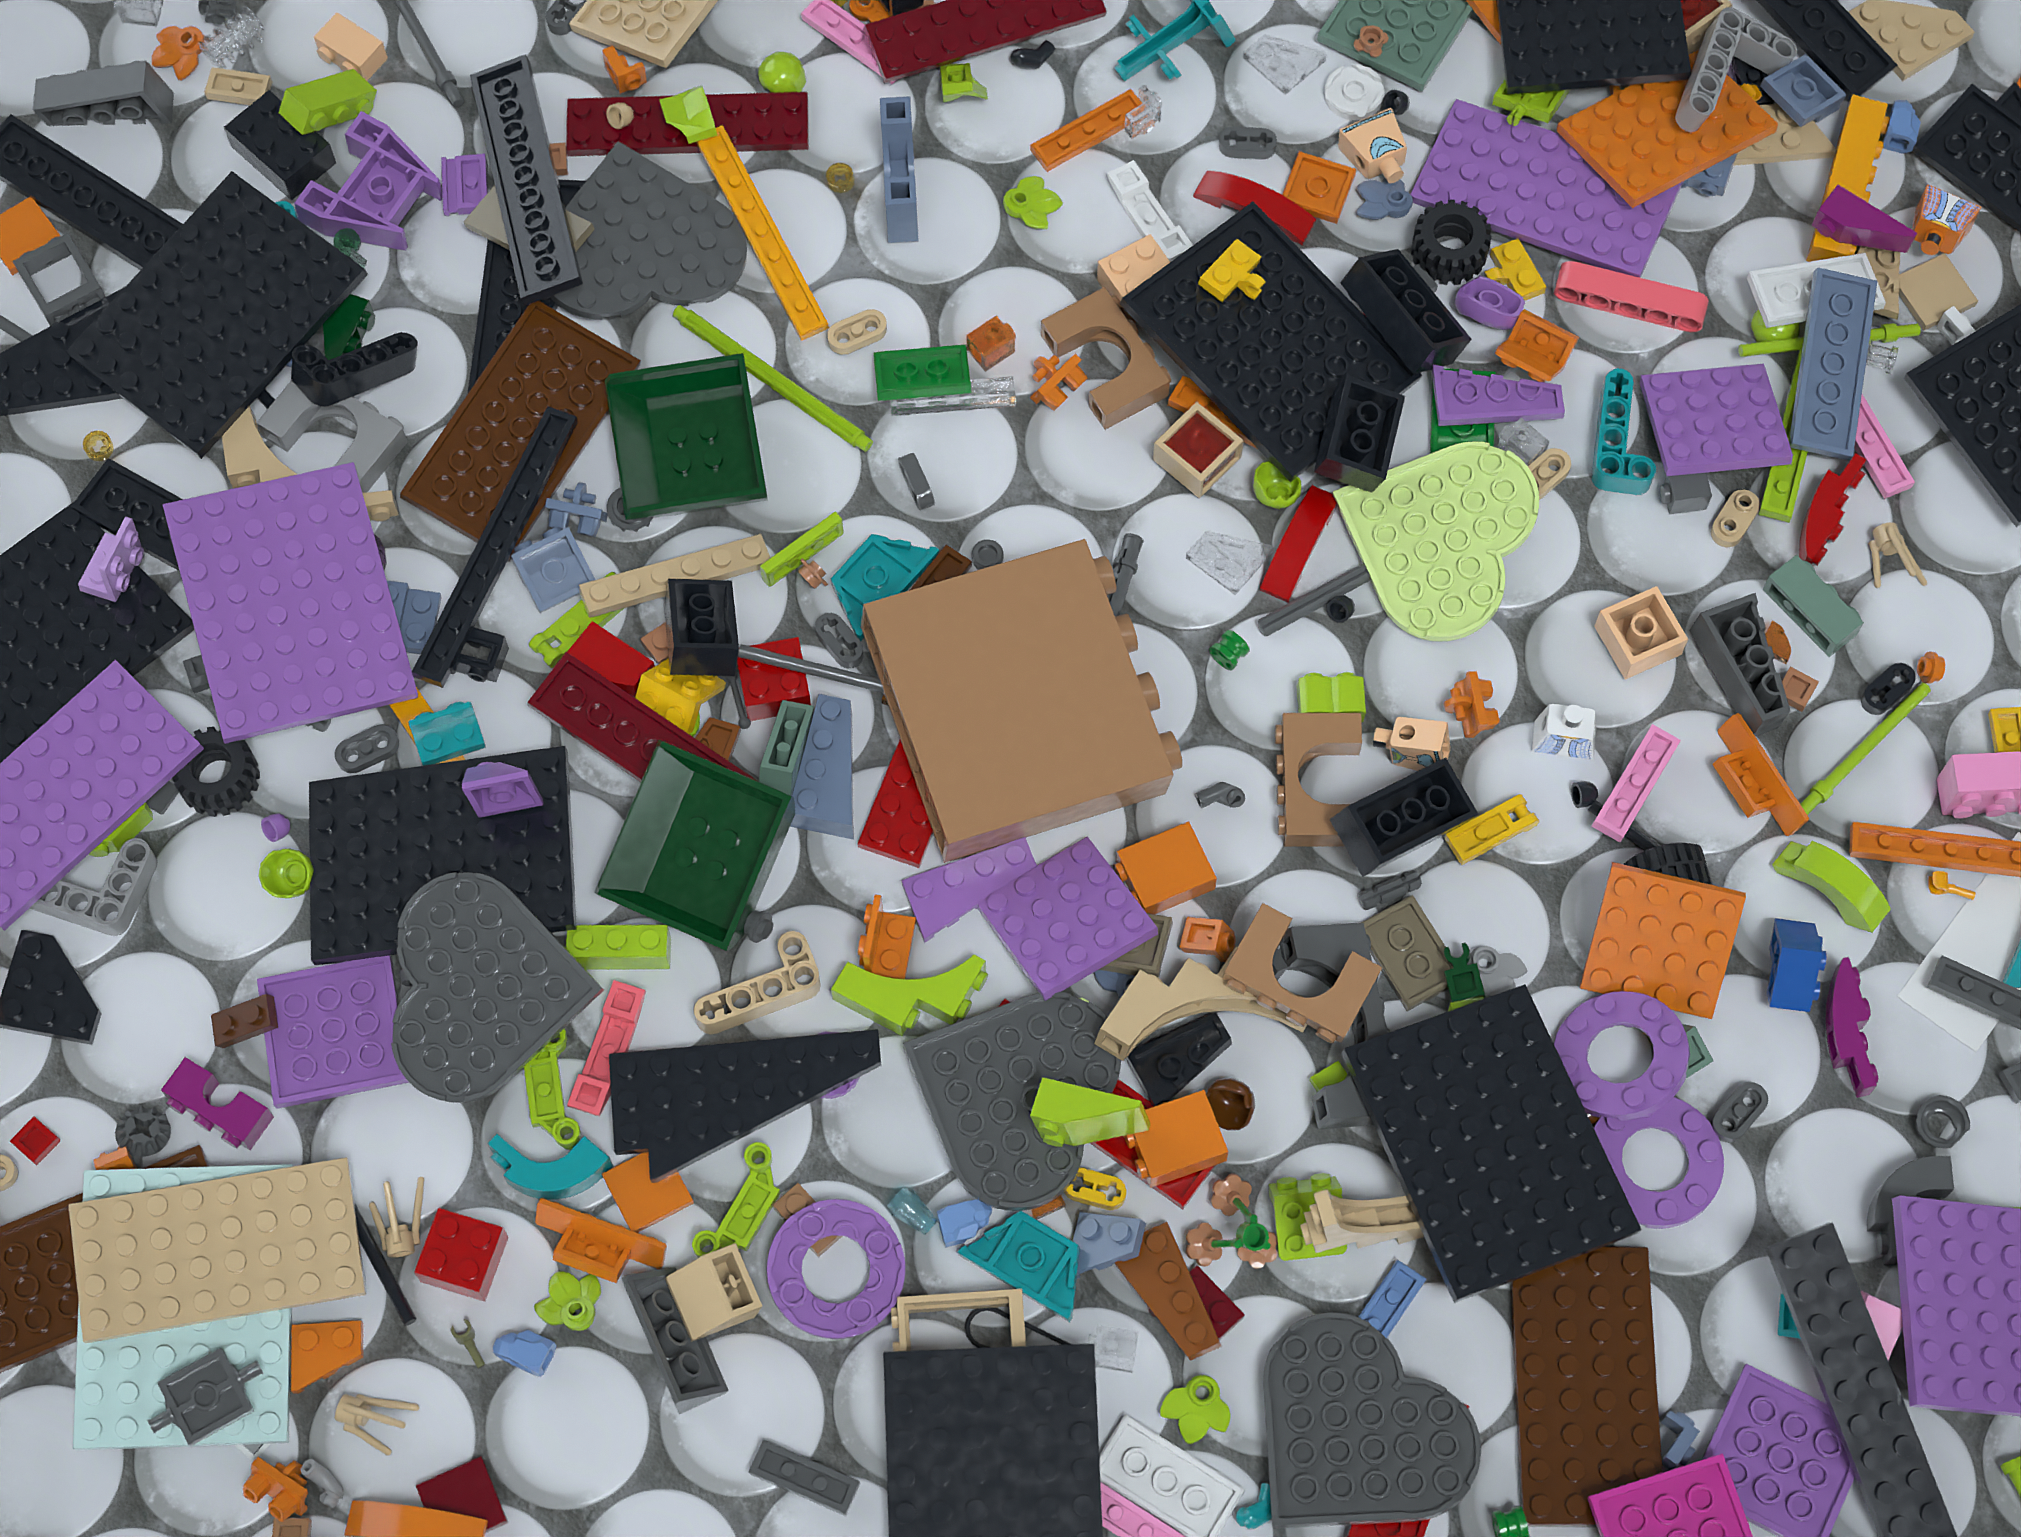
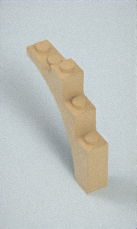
M250 406L222 436L227 476L233 489L297 475L280 462L265 445ZM392 490L362 492L370 521H385L392 516L399 515Z
M1236 946L1218 975L1213 973L1206 965L1199 962L1196 963L1190 958L1187 959L1170 986L1165 985L1157 976L1139 970L1100 1028L1094 1044L1124 1061L1137 1044L1156 1029L1179 1018L1202 1012L1235 1011L1257 1014L1280 1021L1302 1033L1306 1029L1307 1024L1304 1027H1300L1286 1019L1287 1013L1275 1007L1274 1011L1268 1010L1256 1002L1258 997L1245 991L1244 995L1239 994L1226 986L1228 981L1223 979V974L1238 948Z
M1328 1190L1314 1193L1316 1204L1310 1205L1311 1211L1304 1213L1307 1223L1300 1225L1306 1245L1313 1243L1315 1253L1356 1242L1357 1249L1394 1238H1397L1398 1244L1424 1238L1406 1196L1377 1200H1349L1331 1195Z

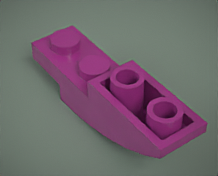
M1846 957L1842 958L1835 968L1830 983L1825 1016L1826 1036L1833 1069L1847 1067L1856 1098L1870 1095L1876 1088L1878 1072L1873 1063L1870 1064L1866 1053L1868 1051L1867 1038L1864 1032L1859 1031L1869 1021L1871 1016L1870 1005L1866 998H1862L1859 989L1861 980L1858 969L1855 966L1852 967L1850 958Z

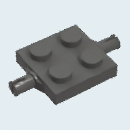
M220 1348L157 1382L165 1398L166 1411L147 1420L148 1424L151 1426L150 1428L153 1433H156L160 1429L174 1423L181 1429L188 1445L192 1446L254 1412L246 1395L244 1383L264 1373L257 1360L238 1371L230 1364L224 1350Z

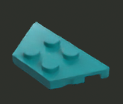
M871 534L832 576L831 584L855 635L860 641L864 639L861 629L863 604L908 591L940 553L937 547L930 546L927 549L912 546L909 541L890 540L885 536Z
M1019 1211L1009 1217L1003 1225L993 1227L984 1233V1237L968 1247L964 1245L957 1252L964 1259L1010 1287L1022 1289V1294L1066 1321L1071 1322L1080 1253L1078 1244L1023 1211Z

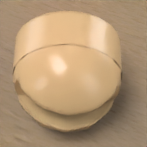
M616 103L608 107L607 119L612 127L619 129L632 122L634 117L633 110L627 104Z

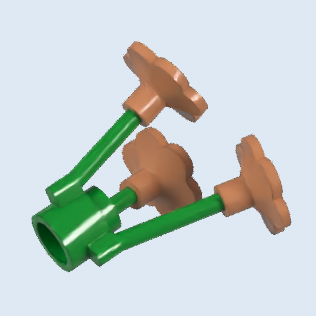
M1229 1174L1225 1180H1217L1212 1186L1214 1192L1210 1200L1212 1206L1216 1209H1221L1222 1213L1226 1216H1232L1239 1210L1246 1218V1222L1238 1227L1236 1238L1231 1240H1222L1223 1237L1220 1231L1213 1230L1209 1223H1200L1196 1229H1191L1187 1232V1256L1190 1259H1196L1199 1266L1206 1267L1211 1264L1212 1260L1220 1259L1222 1248L1234 1247L1238 1248L1237 1255L1239 1259L1248 1261L1253 1268L1258 1269L1263 1267L1266 1262H1273L1278 1255L1275 1248L1277 1236L1273 1232H1268L1266 1227L1259 1224L1257 1215L1252 1214L1247 1208L1250 1204L1248 1196L1252 1190L1251 1185L1247 1181H1242L1237 1174Z

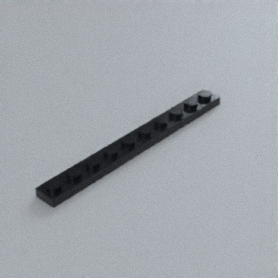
M547 406L412 670L414 678L441 688L444 687L578 423L576 416Z

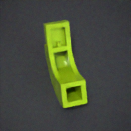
M1791 841L1772 864L1776 873L1807 883L1827 896L1837 907L1847 925L1873 933L1891 910L1880 889L1861 869L1841 854L1820 843L1811 841L1808 846Z

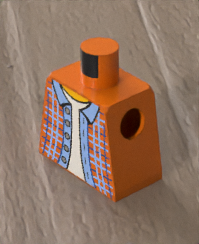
M1927 184L1915 211L1912 230L1917 232L1914 240L1921 243V250L1927 255H1935L1938 251L1952 254L1970 232L1982 206Z

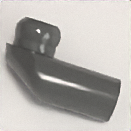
M1219 782L1195 794L1201 808L1214 802L1236 808L1245 802V794L1242 789L1226 782Z

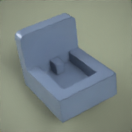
M1669 1411L1661 1423L1678 1436L1663 1457L1662 1465L1668 1470H1673L1678 1464L1685 1466L1696 1450L1691 1447V1444L1700 1430L1694 1427V1421L1681 1412L1675 1414Z

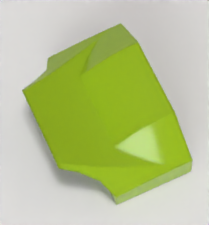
M970 63L947 64L940 67L943 102L953 101L963 95L988 99L987 88L973 77Z
M703 85L672 97L660 99L666 123L681 130L687 137L688 144L717 136Z

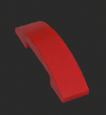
M1206 171L1193 194L1194 198L1219 209L1225 204L1240 211L1254 201L1292 241L1300 245L1304 244L1316 222V218L1308 211L1282 194L1252 180L1229 173Z
M1314 485L1310 487L1276 550L1260 586V591L1289 603L1325 526H1328L1337 508V503L1332 493Z

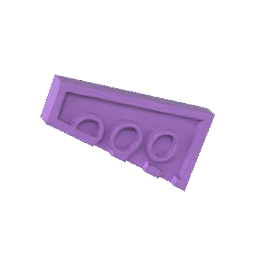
M1432 366L1438 426L1563 419L1565 409L1562 388L1558 384L1527 379L1513 381L1503 379L1504 376L1491 374L1488 377L1472 374L1470 370L1459 369V372L1444 370V366Z
M1025 837L902 880L903 889L914 917H916L924 943L932 939L934 934L945 927L949 928L958 922L960 917L974 908L978 909L977 901L1037 866Z

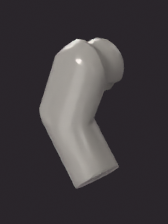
M313 1459L304 1462L301 1467V1473L324 1489L323 1493L319 1496L320 1502L331 1508L337 1506L338 1500L343 1499V1488L325 1467Z

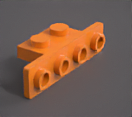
M1734 714L1718 729V734L1731 754L1719 757L1712 765L1747 818L1770 811L1786 836L1793 835L1809 820V817L1741 714Z
M540 1198L537 1203L535 1223L563 1234L553 1252L554 1261L617 1283L629 1259L656 1269H662L665 1263L667 1245L653 1237H647L628 1230L623 1226L611 1224L590 1214L565 1207L558 1202Z

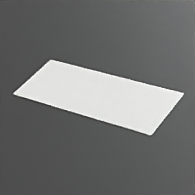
M2018 832L2012 841L2021 842V833ZM1987 873L1974 891L1976 892L1975 898L1967 900L1897 995L1899 999L1975 1052L1978 1051L1999 1020L1927 988L1942 955L2001 982L2003 981L2021 940V877Z

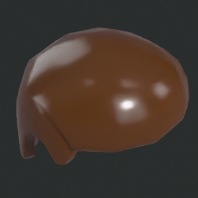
M1233 1078L1217 1079L1208 1087L1206 1096L1220 1128L1225 1130H1241L1249 1124L1256 1105L1255 1097L1250 1087Z

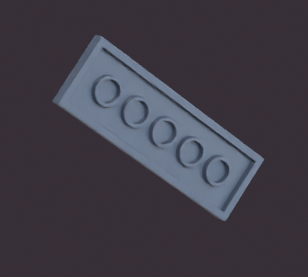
M1819 267L1813 272L1789 438L1791 448L1850 460L1853 457L1877 280Z

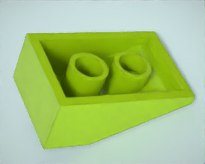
M1042 1077L1030 1114L1043 1141L1056 1147H1062L1063 1144L1077 1146L1148 1131L1151 1125L1143 1104L1139 1100Z

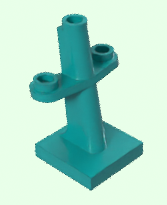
M1190 0L1191 4L1184 13L1152 36L1134 14L1128 17L1130 20L1125 23L1136 38L1142 35L1145 41L1117 61L1118 65L1114 68L1121 78L1127 81L1160 58L1163 62L1160 68L1170 80L1174 77L1178 79L1182 75L1166 54L1210 26L1227 48L1237 40L1222 15L1216 13L1209 0Z

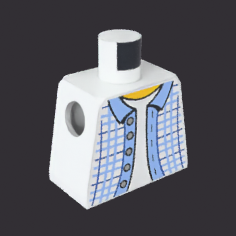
M1549 704L1534 722L1532 752L1593 760L1596 739V711L1582 708L1578 705Z

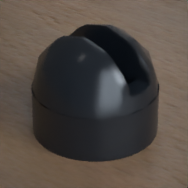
M1396 89L1387 92L1383 99L1384 109L1391 108L1394 115L1403 114L1410 106L1409 97L1404 92Z
M1346 595L1336 596L1327 604L1329 617L1337 623L1346 622L1355 611L1354 601Z
M1580 781L1572 784L1571 797L1575 807H1588L1597 800L1598 789L1590 781Z

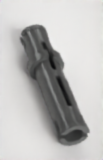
M1132 533L1124 535L1121 550L1112 565L1116 581V592L1107 595L1114 616H1119L1132 575L1136 574L1138 569L1137 559L1144 542L1142 537Z

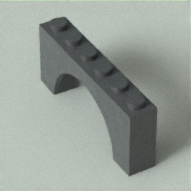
M1364 923L1290 927L1279 944L1282 958L1287 964V970L1307 973L1322 981L1329 988L1337 981L1352 951L1372 961L1370 954L1371 941L1370 937L1366 934ZM1378 977L1352 1023L1355 1044L1390 1032L1386 1027L1384 1018V1001L1378 991ZM1350 1071L1343 1081L1334 1085L1324 1086L1312 1096L1318 1130L1374 1125Z

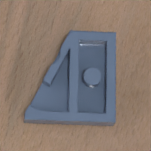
M1080 1212L1073 1237V1242L1080 1247L1077 1279L1080 1278V1273L1091 1269L1102 1270L1112 1266L1117 1261L1124 1262L1138 1257L1146 1223L1138 1218Z

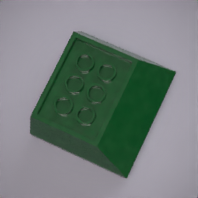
M744 353L608 375L605 380L625 520L679 515L768 500Z
M659 739L594 893L720 949L730 951L745 934V922L748 916L755 911L795 816L794 797Z

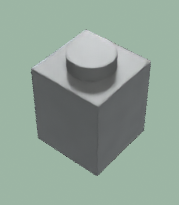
M1707 473L1666 477L1664 484L1660 486V497L1663 504L1667 503L1669 515L1707 509L1712 497Z

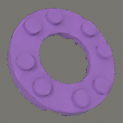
M1628 991L1611 992L1589 999L1569 1014L1559 1028L1554 1041V1046L1586 1113L1599 1118L1600 1116L1619 1118V1120H1631L1651 1114L1667 1104L1677 1094L1686 1079L1690 1047L1681 1021L1664 1003L1642 993ZM1617 1025L1639 1028L1649 1036L1654 1046V1057L1649 1069L1639 1078L1628 1083H1611L1602 1080L1592 1072L1588 1064V1049L1594 1038L1601 1031Z
M1673 1097L1662 1108L1637 1119L1619 1120V1118L1601 1116L1597 1121L1594 1130L1640 1225L1651 1229L1680 1226L1701 1214L1716 1196L1724 1173L1722 1146L1710 1122L1690 1104ZM1648 1128L1659 1129L1676 1136L1683 1144L1688 1156V1172L1683 1181L1675 1188L1663 1192L1648 1191L1636 1185L1626 1174L1622 1163L1623 1147L1628 1138L1637 1131Z
M830 1199L812 1203V1205L801 1209L788 1218L774 1237L767 1260L768 1286L780 1312L800 1330L825 1339L851 1338L877 1326L888 1316L891 1308H894L896 1305L897 1297L901 1294L905 1279L904 1252L890 1224L873 1209L863 1204L843 1199ZM829 1236H845L857 1242L866 1252L870 1264L869 1280L864 1290L854 1299L841 1304L826 1303L815 1297L806 1287L802 1276V1263L808 1249L818 1240Z

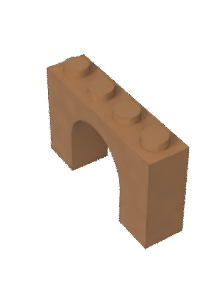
M1105 287L1041 320V336L1052 353L1058 358L1084 344L1094 341L1114 344L1126 354L1129 360L1126 370L1118 377L1089 391V407L1104 430L1168 397L1171 382L1167 369L1164 366L1160 367L1155 361V354L1151 346L1147 342L1143 343L1138 336L1139 332L1132 319L1127 320L1122 313L1123 309L1120 301L1115 295L1111 296Z
M1283 713L1281 725H1275V744H1281V755H1276V774H1282V785H1277V805H1283V816H1278V835H1284V847H1345L1329 819L1351 804H1325L1314 800L1301 787L1298 772L1306 762L1318 756L1360 755L1362 746L1361 713Z
M1262 903L1223 974V979L1228 981L1226 986L1239 994L1244 995L1245 991L1258 997L1256 1002L1268 1010L1274 1011L1275 1007L1287 1013L1286 1019L1300 1027H1304L1305 1024L1317 1030L1316 1035L1329 1043L1333 1044L1335 1040L1342 1043L1383 967L1352 951L1337 981L1327 992L1310 998L1298 997L1287 992L1278 983L1272 964L1273 956L1286 934L1292 918Z

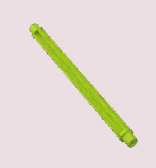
M678 305L675 308L673 317L679 320L683 327H686L695 335L707 341L725 356L744 353L746 371L769 385L773 390L818 422L830 428L831 431L853 447L857 446L864 452L871 448L873 440L867 437L863 430L835 413L827 405L700 317L693 310H687L682 305Z

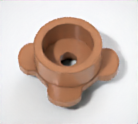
M1364 26L1360 30L1359 39L1354 41V48L1357 51L1363 50L1366 53H1370L1372 57H1379L1382 54L1381 48L1383 44L1388 42V35L1377 26Z
M803 558L800 560L804 565L798 572L814 589L821 583L825 586L828 585L823 579L827 573L814 560L810 564Z

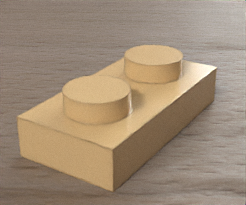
M212 67L204 93L206 98L210 100L251 105L271 89L272 80L270 75Z

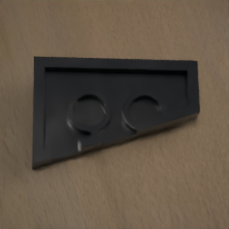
M1215 1012L1132 1050L1126 1059L1152 1106L1155 1107L1169 1102L1231 1046L1232 1041L1228 1031Z

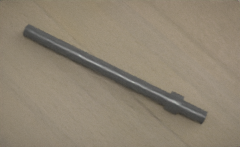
M394 0L435 72V80L441 91L446 92L454 107H460L463 105L464 100L456 87L457 81L452 72L445 68L408 0Z
M740 644L738 657L884 693L879 678Z

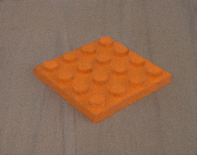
M1612 862L1581 978L1580 989L1602 994L1620 991L1642 993L1659 1000L1671 1010L1712 1019L1744 907L1746 893Z

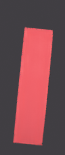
M613 980L602 1010L604 1014L583 1072L578 1074L567 1104L568 1107L600 1117L611 1095L609 1054L628 1052L646 993L644 989Z

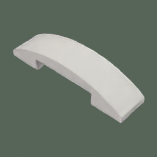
M1134 160L1107 173V177L1120 203L1142 237L1151 234L1170 262L1193 246L1179 225L1175 227L1151 193L1149 181Z

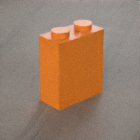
M1189 821L1117 851L1116 864H1113L1115 873L1122 882H1126L1131 894L1144 911L1149 914L1160 913L1215 890L1217 877Z
M1205 1090L1146 1109L1145 1112L1151 1124L1149 1130L1124 1135L1128 1147H1134L1139 1158L1135 1160L1141 1180L1146 1178L1150 1188L1226 1162L1229 1153Z

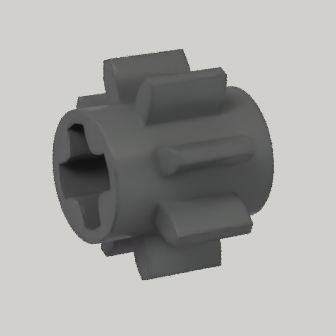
M199 0L198 10L201 15L206 16L205 22L226 25V19H232L235 15L236 2L235 0Z

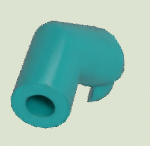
M1261 1484L1257 1503L1248 1508L1241 1507L1237 1511L1236 1521L1241 1527L1256 1529L1272 1519L1270 1484Z

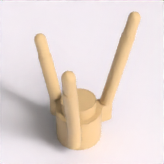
M1889 522L1877 526L1872 531L1874 540L1868 543L1872 552L1875 587H1881L1880 551L1886 556L1898 553L1910 576L1914 577L1916 575L1921 585L1926 586L1927 580L1907 548L1897 524Z
M419 1177L417 1180L411 1231H408V1225H398L391 1186L386 1181L383 1186L390 1222L387 1232L374 1202L369 1204L373 1220L381 1238L382 1250L387 1251V1257L389 1258L414 1254V1245L421 1244L419 1227L424 1178Z
M348 1394L343 1395L336 1408L335 1420L344 1423V1431L355 1434L385 1455H390L391 1449L360 1429L359 1425L365 1426L369 1419L398 1428H405L406 1424L395 1418L371 1411V1406L413 1411L419 1409V1405L414 1403L370 1398L358 1394L356 1397Z

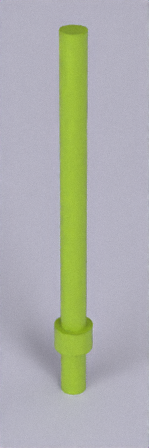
M1895 323L1882 324L1880 328L1871 329L1869 342L1881 340L1882 343L1896 342L1898 338L1919 336L1921 333L1920 325L1918 323L1897 326ZM1804 337L1741 344L1738 351L1740 357L1796 351L1803 348Z
M1920 683L1824 780H1819L1810 789V794L1800 803L1807 815L1819 803H1825L1833 795V789L1931 692V688L1926 683Z

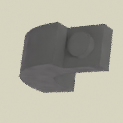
M1928 1156L1910 1161L1890 1175L1876 1192L1868 1211L1867 1231H1881V1234L1877 1236V1250L1879 1254H1883L1884 1265H1898L1892 1199L1897 1196L1946 1198L1954 1190L1951 1156Z

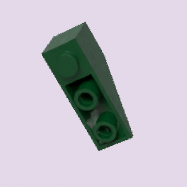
M350 294L323 324L324 353L328 360L362 347V339L366 331H370L375 322V314L368 299Z

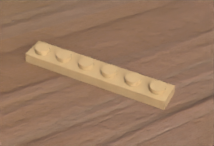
M758 534L579 585V592L590 618L665 597L668 579L725 580L760 570V565L769 560L770 555L762 535Z

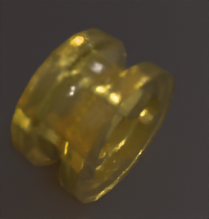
M835 163L826 172L827 183L832 191L845 193L854 186L853 171L848 164ZM845 174V181L839 179L837 182L835 181V175L841 177Z
M92 431L83 439V449L93 461L106 460L113 453V442L107 433L103 431ZM97 441H102L103 445L106 446H101L100 451L95 452L92 446H96Z

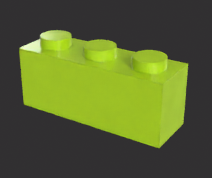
M350 69L286 88L279 114L304 135L355 119L361 111L370 114L377 90L356 70Z
M577 925L576 930L567 931L566 949L586 970L670 969L671 935L668 925Z

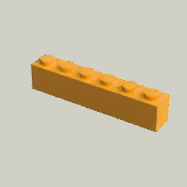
M1852 94L1845 112L1821 206L1837 185L1842 186L1864 201H1869L1871 192L1866 191L1867 184L1872 185L1877 171V167L1872 166L1873 160L1879 159L1884 142L1879 141L1880 134L1885 135L1890 121V117L1885 116L1887 103ZM1815 228L1806 261L1811 262L1855 255L1857 245L1837 242L1830 237L1823 236Z

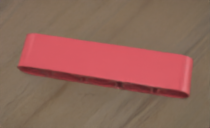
M1574 261L1562 263L1554 289V295L1565 302L1686 332H1698L1702 329L1709 302L1707 296L1696 291Z

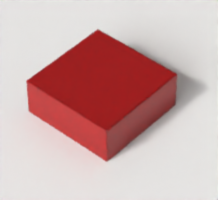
M34 1116L10 1140L36 1166L61 1141Z

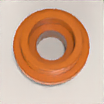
M1929 651L1919 659L1917 674L1923 683L1931 684L1934 681L1939 682L1943 678L1945 660L1942 656H1938L1936 652Z

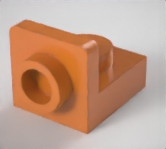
M613 45L602 50L604 66L620 94L628 90H635L647 82L645 66L642 62L629 66L623 54L619 56Z
M1187 917L1179 948L1184 953L1214 955L1220 962H1226L1230 952L1235 948V932L1223 920Z

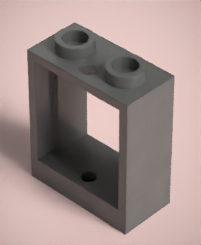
M68 233L51 239L47 244L33 251L25 252L13 261L19 275L50 326L105 298L102 288ZM72 255L87 283L46 303L31 275Z

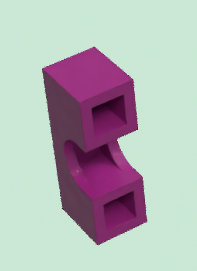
M184 1057L161 1089L168 1099L166 1105L181 1115L185 1111L194 1115L193 1121L208 1132L215 1128L223 1133L221 1139L232 1147L238 1149L242 1145L251 1150L273 1120L274 1116L266 1106L241 1091L228 1105L222 1107L212 1106L210 1103L211 1096L220 1083L212 1073Z

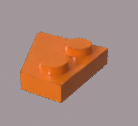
M359 1320L292 1325L291 1392L299 1394L310 1384L321 1378L326 1379L335 1374L339 1368L349 1366L362 1359L364 1323Z

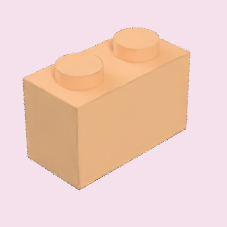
M337 12L314 36L318 49L317 53L321 59L329 64L333 62L343 72L354 69L366 81L388 59L381 40Z

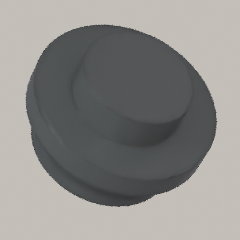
M755 910L748 916L744 925V933L749 936L751 941L758 943L770 936L774 925L771 913Z

